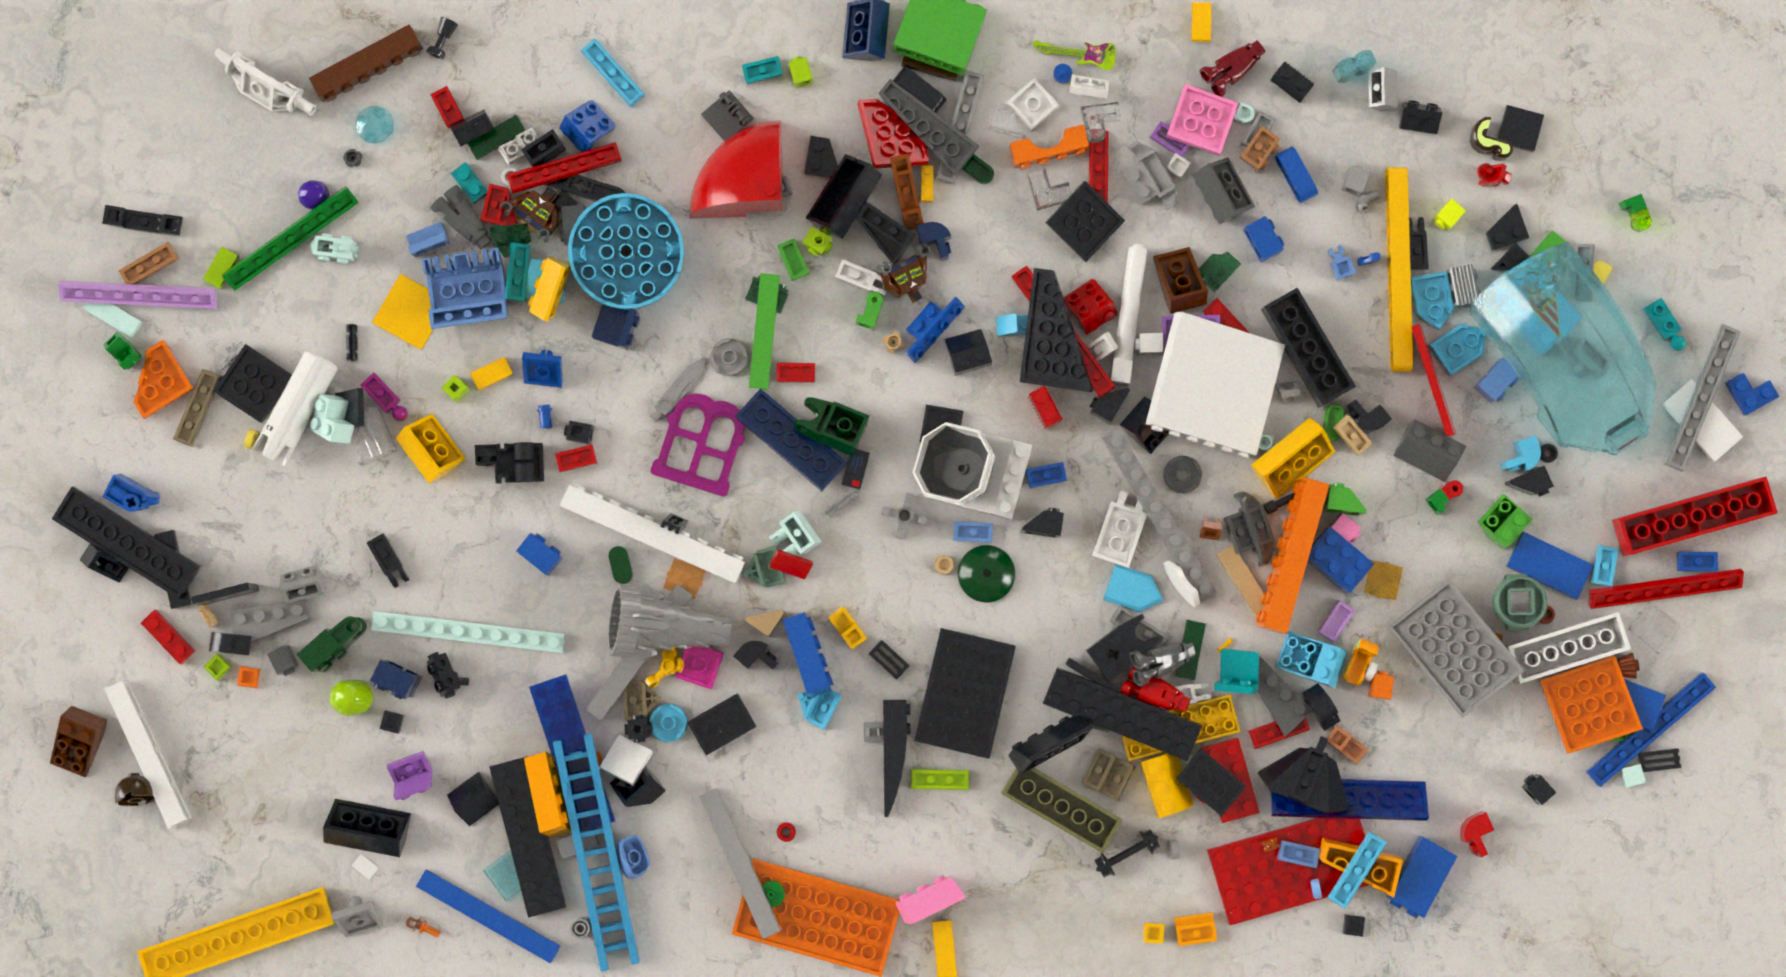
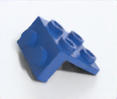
M589 100L566 114L559 128L578 150L584 152L591 150L594 142L614 130L616 125L593 100Z

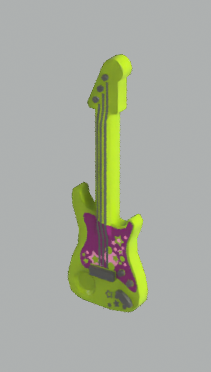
M1038 40L1033 42L1034 47L1046 55L1053 53L1082 57V60L1076 61L1077 65L1092 64L1106 71L1112 70L1115 65L1116 47L1113 43L1092 45L1085 42L1084 45L1087 46V50L1051 46L1049 43H1041Z

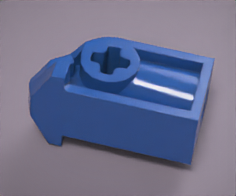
M121 473L112 476L102 496L129 512L148 509L149 506L159 504L160 502L158 492L151 491Z

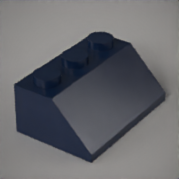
M858 0L847 3L842 58L865 61L885 59L890 3L882 0Z

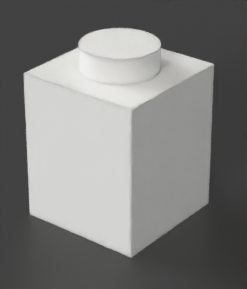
M1140 333L1138 339H1135V350H1138V355H1161L1163 353V333Z

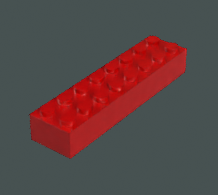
M1766 476L1612 519L1622 555L1629 556L1778 514Z

